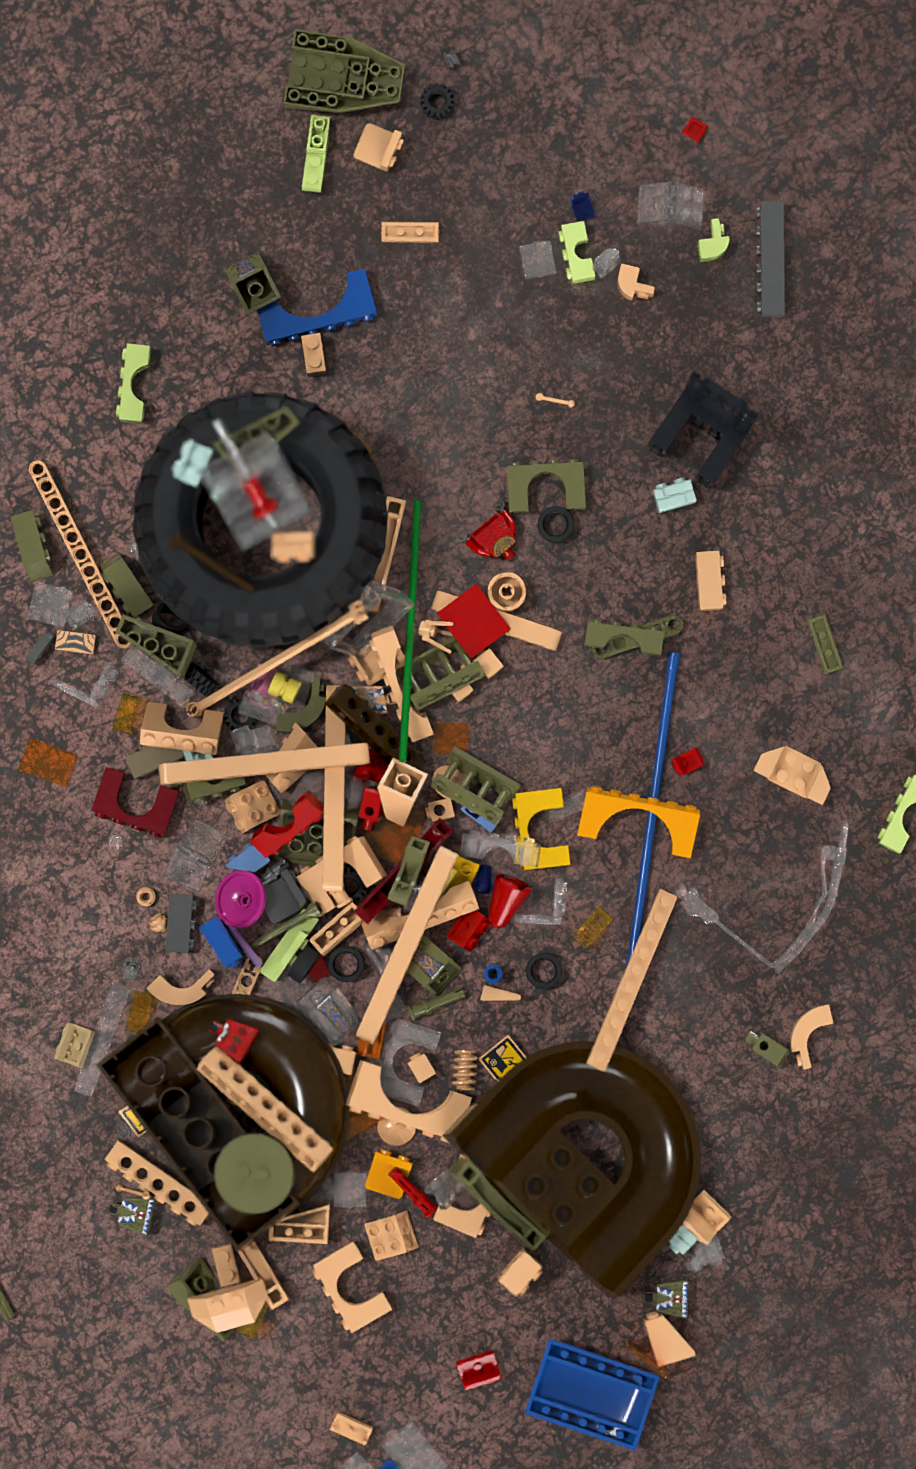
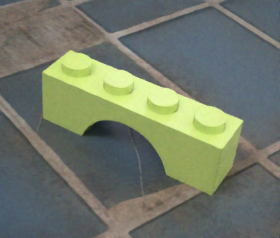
M127 343V349L123 348L122 360H125V367H121L120 379H123V385L119 386L118 397L121 398V403L117 405L116 416H119L120 422L143 424L145 404L134 396L132 383L140 371L150 366V346Z
M916 774L912 778H907L903 786L906 788L903 795L899 794L895 801L897 805L895 811H890L886 819L889 822L886 829L882 828L877 837L880 839L878 844L898 854L902 852L909 838L903 827L902 819L905 810L911 804L916 803Z

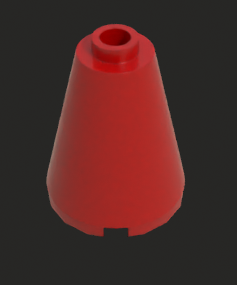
M503 873L496 874L488 920L491 922L490 925L498 929L506 927L532 890V887L528 888L529 885L515 877L504 878L505 874Z

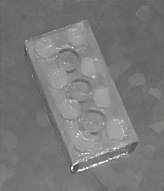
M413 1419L382 1443V1447L399 1469H451Z

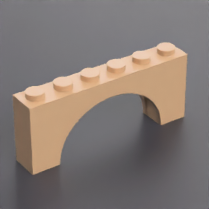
M360 1060L346 1105L351 1106V1111L361 1114L363 1110L369 1112V1117L379 1120L381 1116L387 1118V1123L397 1126L399 1122L405 1124V1129L415 1132L417 1128L423 1130V1135L433 1138L435 1134L441 1136V1141L449 1143L442 1135L469 1107L472 1097L450 1091L446 1100L436 1109L420 1114L407 1113L395 1107L384 1095L380 1083L382 1067Z

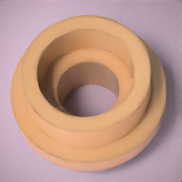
M143 887L137 892L136 898L140 905L150 906L155 902L156 894L151 888ZM145 893H148L150 895V898L147 901L143 899V895Z

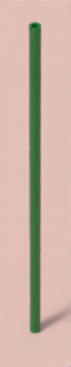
M415 500L413 504L399 762H407L421 501Z

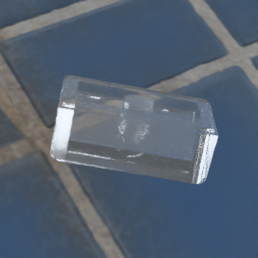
M369 943L362 946V950L381 979L392 952L387 944L371 950Z

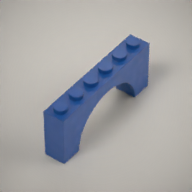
M365 269L346 273L347 288L342 300L335 308L323 315L309 318L294 316L283 310L276 300L257 309L266 344L277 346L282 344L281 341L287 339L289 341H296L302 335L319 333L318 331L325 329L326 332L337 329V326H352L356 324L355 321L363 320V322L373 320L374 316H377Z

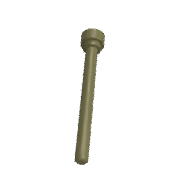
M314 901L308 904L306 911L248 944L253 950L307 918L319 917L323 914V910L319 903ZM241 948V949H240L241 952L245 955L246 953H245L244 950Z

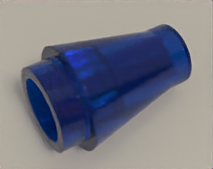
M480 865L473 884L475 892L489 894V891L492 889L491 866Z

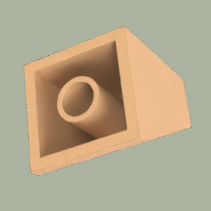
M395 758L392 759L378 785V791L386 819L404 827L419 798L428 774L404 762H399Z
M656 1311L646 1314V1318H643L658 1367L696 1356L693 1348L662 1313L658 1314Z

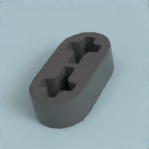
M46 630L32 648L26 660L35 665L49 647L55 635Z

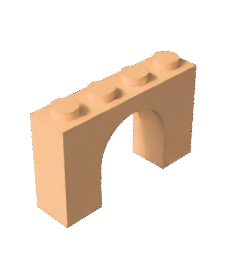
M147 703L141 727L140 745L217 754L223 728L224 712L205 710L202 723L198 727L191 730H178L170 727L165 722L167 704Z
M354 836L346 841L348 845L344 847L343 862L355 868L366 887L387 876L364 836L360 838ZM322 856L315 861V866L310 867L308 865L301 869V874L296 878L311 903L317 901L323 910L322 915H325L336 908L338 904L333 895L329 894V891H323Z
M440 1201L433 1220L476 1238L477 1234H482L485 1224L482 1222L485 1216L489 1218L490 1213L481 1204L473 1209L463 1210Z
M354 1241L313 1264L315 1269L312 1270L316 1279L322 1280L324 1284L322 1289L327 1297L331 1296L334 1301L331 1305L336 1314L340 1313L343 1320L341 1322L346 1331L350 1329L351 1333L392 1310V1306L383 1291L367 1301L357 1304L346 1301L339 1294L337 1288L339 1275L342 1271L363 1259Z

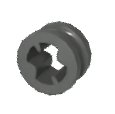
M450 49L449 53H443L450 68H453L454 64H460L453 49Z

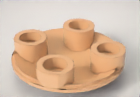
M397 1107L398 1109L404 1112L410 1113L408 1110L404 1108ZM379 1117L377 1124L378 1133L386 1143L400 1146L409 1142L414 1136L415 1132L405 1129V1124L398 1122L396 1126L387 1123V1118Z

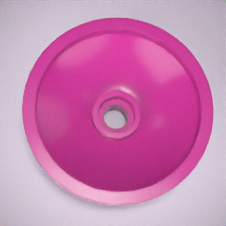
M243 870L228 874L219 884L215 895V908L219 918L226 925L234 928H245L256 922L261 916L266 902V893L262 881L255 874Z

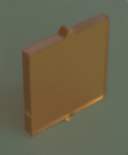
M435 722L434 736H432L434 740L433 754L449 755L454 746L467 753V742L469 741V738H467L468 724Z

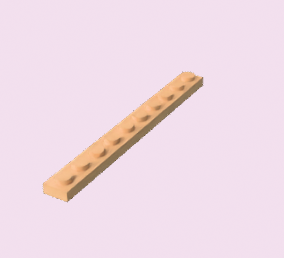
M662 889L658 890L586 1064L603 1072L606 1070L677 900V896Z

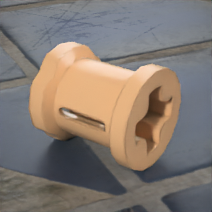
M344 884L343 891H329V894L333 895L338 904L337 908H341L353 900L345 891Z

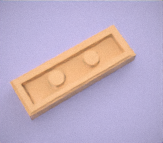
M382 222V242L439 243V222Z

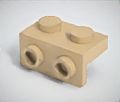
M68 1022L63 1029L62 1038L56 1048L54 1058L83 1068L95 1032Z

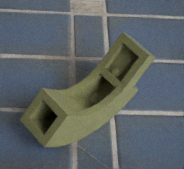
M313 676L311 698L303 710L295 713L278 711L277 732L292 733L294 730L292 727L295 722L304 730L319 719L326 706L324 704L326 697L320 696V693H324V682H321V677Z
M414 836L411 837L400 870L389 893V900L406 906L417 883L430 842Z

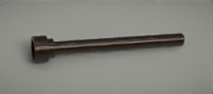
M179 532L175 534L169 544L175 549H184L250 593L254 591V585L186 542L187 539L184 538L183 534Z

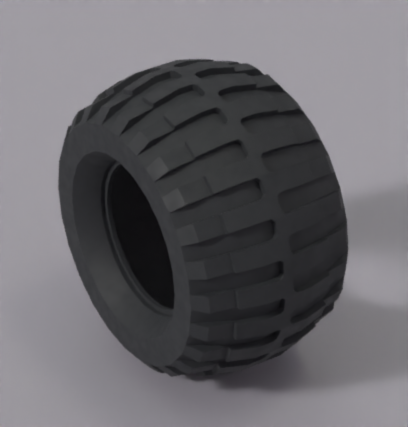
M249 391L238 393L235 397L224 399L219 397L206 403L204 408L193 413L190 411L181 418L175 428L169 433H164L155 446L156 450L150 459L145 461L138 489L134 493L133 505L134 523L132 528L137 545L138 558L153 589L176 616L186 621L202 634L215 637L232 645H249L260 648L298 643L350 612L349 605L358 601L374 581L376 571L386 548L388 510L382 479L369 455L367 447L350 431L345 422L332 413H327L318 404L305 399L299 400L288 396L286 393L278 392L261 394ZM288 407L300 423L249 467L270 465L292 471L305 480L315 492L321 507L320 527L314 546L315 557L309 558V562H297L284 571L266 576L243 575L232 571L255 586L254 591L250 593L184 549H175L169 544L175 534L179 532L185 536L186 542L214 559L204 543L202 532L203 512L208 498L217 485L236 471L213 445V443L222 440L213 422L220 419L228 435H231ZM189 440H193L195 443L213 450L197 487L175 478V472L172 471L176 461H180L183 456L181 449L184 443H188Z

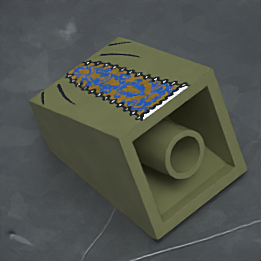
M259 252L225 268L230 283L246 314L281 298Z
M423 935L407 972L437 997L460 973L462 968Z

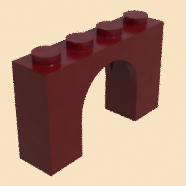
M106 767L91 811L95 812L94 816L106 819V816L114 818L113 822L124 825V822L132 824V829L141 832L143 828L150 830V835L159 838L161 834L166 835L180 792L160 785L152 809L142 816H130L122 810L119 804V792L126 774Z

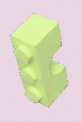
M584 221L561 225V231H558L560 243L564 242L565 246L562 254L564 261H568L569 268H566L567 279H571L572 284L595 280L592 258L581 259L576 256L574 251L578 245L587 243L588 238Z

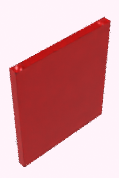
M477 584L436 613L442 621L454 623L453 626L446 627L470 659L474 658L510 630V627Z

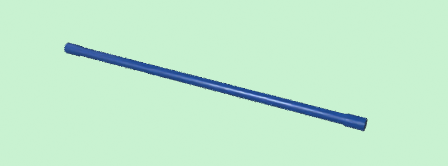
M672 652L668 653L667 675L650 797L657 799L660 796L676 673L680 658L679 653ZM650 811L647 812L625 969L641 933L657 815Z

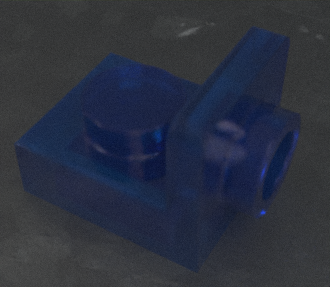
M584 191L573 194V197L570 198L576 222L595 218L589 192L584 193Z

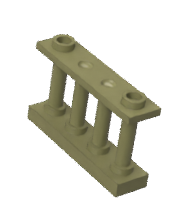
M454 636L441 643V645L451 650V654L456 651L458 652L465 665L461 670L455 672L447 658L450 654L438 647H434L412 658L411 688L414 694L410 695V698L417 711L485 676L479 661L472 663ZM440 660L448 676L438 681L430 665ZM403 666L396 670L400 680L404 679ZM421 669L424 670L431 683L430 686L422 690L413 676L414 673Z
M454 746L446 760V763L449 764L448 769L444 775L437 773L430 787L497 825L504 814V811L500 809L506 798L512 801L520 784ZM456 769L466 774L460 785L450 780ZM472 779L483 784L477 795L467 790ZM489 789L499 793L493 805L483 799Z

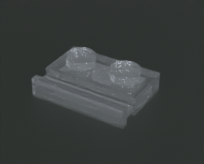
M288 664L285 673L288 679L293 677L302 681V685L293 704L283 701L281 696L277 698V701L304 709L315 672Z

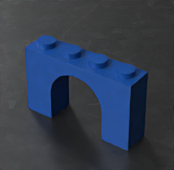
M215 917L199 927L224 967L236 968L243 963L244 954L220 918L217 919Z

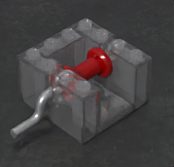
M218 419L213 422L229 453L201 468L198 472L243 551L274 534L273 530L280 526L283 529L313 512L268 432L236 449L221 420Z

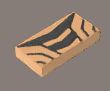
M57 630L55 650L93 655L96 635Z

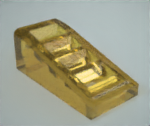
M598 906L574 933L572 938L583 948L587 949L613 919ZM598 915L605 923H601L595 916ZM591 920L600 927L599 930L590 923ZM587 926L595 934H590L585 927ZM580 933L584 934L589 939V941L586 940Z

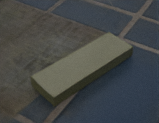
M823 614L806 620L824 674L843 669L826 615Z

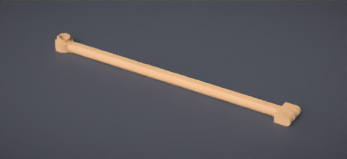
M362 600L349 605L350 612L321 628L316 633L306 637L197 703L190 702L186 707V712H189L187 715L193 718L200 717L204 709L350 622L354 621V623L360 624L368 617L367 614H363L365 608L361 607L363 605Z

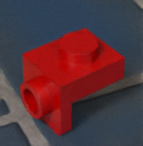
M697 747L672 759L673 769L679 776L705 765Z

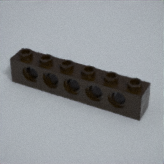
M345 683L337 687L324 704L359 738L368 743V746L388 765H390L393 758L399 760L400 735L396 732L395 728L387 724L382 719V716L369 706L366 700L360 698L351 686ZM408 742L407 762L404 763L421 770L427 761Z

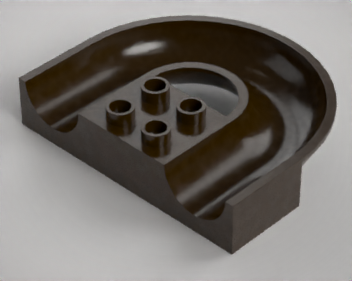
M225 994L200 999L175 1010L165 1018L156 1017L96 1064L237 1251L246 1249L307 1201L326 1181L341 1155L349 1125V1106L346 1105L349 1095L341 1065L333 1049L317 1028L303 1016L278 1002L245 994ZM231 1019L260 1030L242 1063L237 1062L230 1055L228 1056L235 1063H238L249 1075L259 1080L278 1101L282 1102L287 1109L297 1115L304 1124L312 1128L322 1140L328 1142L330 1147L333 1148L328 1158L314 1172L287 1149L295 1169L293 1187L287 1198L279 1206L267 1212L246 1213L233 1208L222 1198L216 1186L215 1166L222 1150L234 1139L252 1133L218 1088L197 1070L202 1059L217 1046L215 1042L218 1035L210 1031L215 1020L225 1025L227 1020ZM265 1131V1133L263 1134V1135H265V1136H269V1137L275 1139V1138H274L270 1133H268L267 1131Z
M594 1041L566 1042L535 1052L513 1066L504 1076L493 1080L442 1136L461 1155L470 1160L482 1172L484 1177L606 1297H619L672 1239L691 1209L700 1177L701 1154L698 1133L684 1098L670 1079L654 1064L628 1049L615 1046L606 1070L603 1072L586 1064L595 1043ZM580 1119H591L608 1126L619 1138L624 1152V1166L616 1184L614 1185L559 1130L570 1122Z

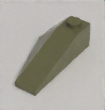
M201 1257L178 1272L166 1285L175 1299L190 1313L188 1298L216 1291L212 1280L214 1279L213 1273ZM235 1328L217 1333L213 1330L211 1331L222 1341H226Z

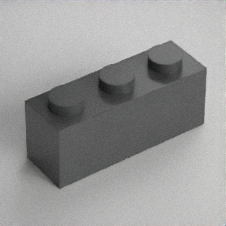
M169 895L165 951L190 953V949L194 948V938H191V930H195L196 919H193L192 915L193 911L197 909V899H194V895Z

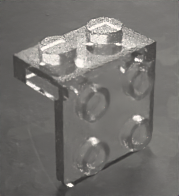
M253 689L251 692L245 690L238 709L240 714L275 725L278 714H284L286 711L279 698L271 695L269 698L262 696L261 692Z

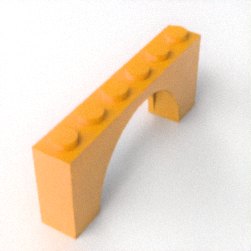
M599 786L587 787L578 827V836L596 839L601 826L613 814L631 808L644 809L657 815L668 827L673 843L672 855L691 858L700 818V810L696 806L686 805L684 807L679 806L674 801L664 803L654 797L645 799L640 798V795L634 793L625 795L621 794V791L614 789L605 791Z

